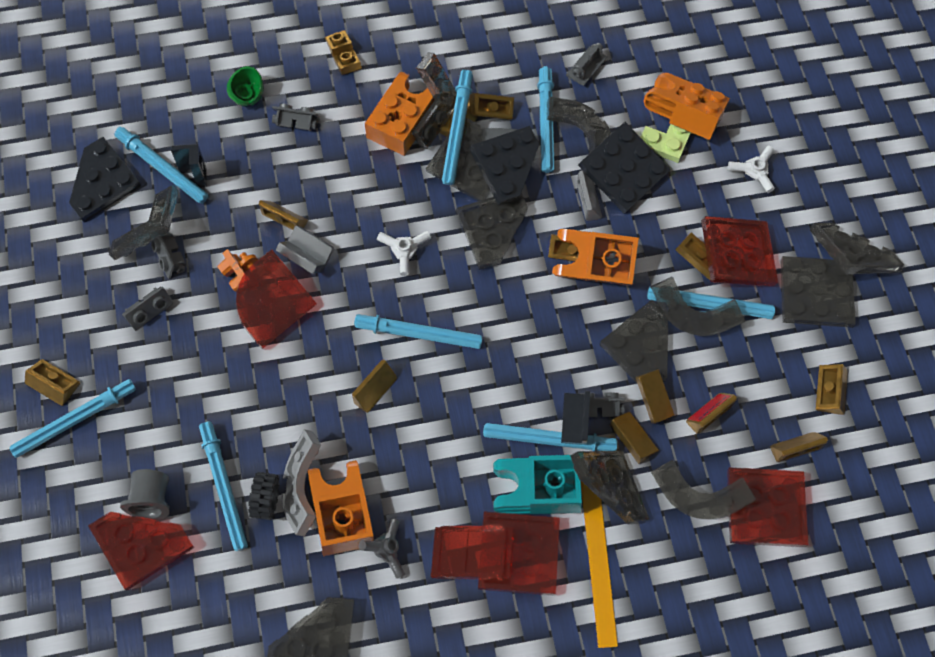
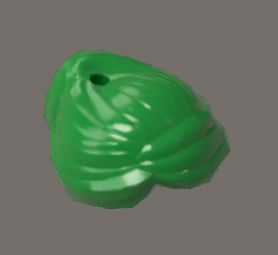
M250 66L238 69L232 74L227 83L229 97L240 106L256 104L264 92L263 79L260 73Z

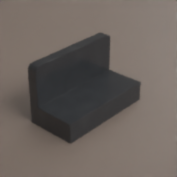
M199 145L171 146V153L178 170L181 173H192L196 184L200 188L207 187V167Z
M585 391L584 394L564 393L561 443L586 445L588 441L590 391Z

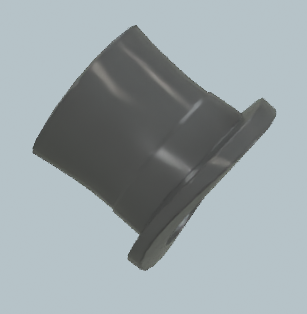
M151 469L134 471L131 474L128 500L122 501L120 508L130 516L143 521L157 522L165 519L170 512L169 505L165 503V494L170 480L168 475Z

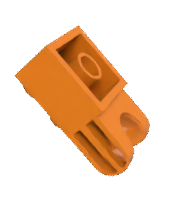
M400 72L365 122L367 139L405 156L426 124L428 116L439 100L440 89L430 85L422 93H410L408 91L410 87L409 74Z
M662 73L657 77L654 88L646 93L644 105L648 110L669 118L670 124L710 140L722 119L730 98L721 92L704 88L699 83H692L670 73Z
M570 229L558 230L557 237L560 241L573 244L579 254L575 262L571 264H557L552 269L553 275L632 286L639 238ZM611 253L615 254V258H618V262H614L613 265H609L608 261H605V257H609Z
M356 460L349 461L346 464L347 476L338 485L327 484L323 480L318 468L308 469L323 556L357 550L361 540L373 541V531L359 465ZM345 520L346 524H340V521Z

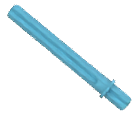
M544 66L539 69L537 88L540 99L541 171L549 174L554 171L552 99L554 83L552 82L551 68Z
M462 70L460 72L459 84L455 87L457 92L442 176V182L446 185H453L455 183L468 101L473 92L471 88L473 74L470 70Z
M124 127L117 128L114 135L125 144L127 150H132L196 202L201 204L206 202L208 193L144 144L137 134L133 135Z
M650 286L647 293L649 300L666 302V305L673 303L772 319L775 315V306L674 290L672 287L667 289Z
M357 314L354 321L356 328L373 330L375 334L377 332L390 333L477 349L481 348L483 339L481 335L390 320L380 318L379 315L373 317Z
M128 379L112 389L107 387L108 390L98 397L12 444L9 448L12 455L18 458L114 403L119 404L118 400L136 390L133 382Z
M205 422L199 425L203 439L201 447L205 450L233 549L241 551L246 549L248 544L222 458L221 440L217 439L212 422Z
M490 423L484 425L483 431L484 437L579 448L592 450V453H595V451L614 453L617 450V439L598 437L596 433L593 436L588 435L586 445L561 443L562 432Z

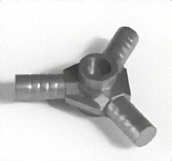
M391 519L386 533L375 539V541L361 540L359 542V549L361 551L374 552L377 557L386 563L388 562L394 576L398 579L405 575L397 559L399 544L395 539L400 522L396 519Z

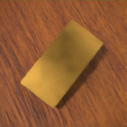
M345 30L325 37L341 75L362 68L361 62L354 52L352 42Z

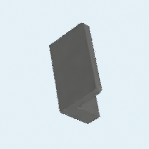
M295 226L289 240L279 242L276 248L277 252L312 274L324 271L334 250V247L301 226Z

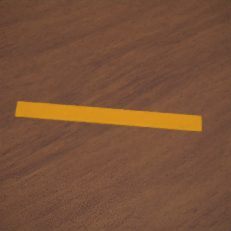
M596 453L578 454L598 648L617 647Z

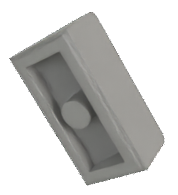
M579 171L577 187L585 220L601 219L602 213L594 182L584 171Z

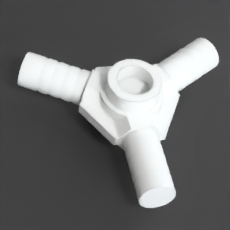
M767 146L760 157H754L745 163L729 161L728 170L745 172L751 178L759 180L766 192L770 193L775 187L767 177V161L773 154L774 148Z
M428 231L414 238L397 237L395 239L382 232L377 237L378 241L390 246L397 259L400 260L401 276L409 275V259L416 252L417 246L431 239Z

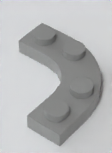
M306 429L303 430L287 461L283 479H287L286 493L282 494L283 510L288 522L296 535L304 537L316 517L306 499L304 483L309 466L318 454L321 446L313 431Z

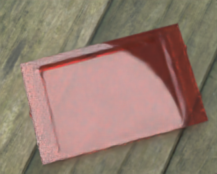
M504 526L435 527L431 578L511 580L514 528Z

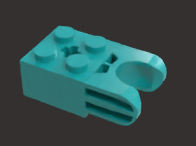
M579 455L529 456V458L498 459L493 463V472L498 478L511 479L518 485L514 492L497 496L493 503V509L496 513L503 515L581 513ZM552 483H558V486H552Z

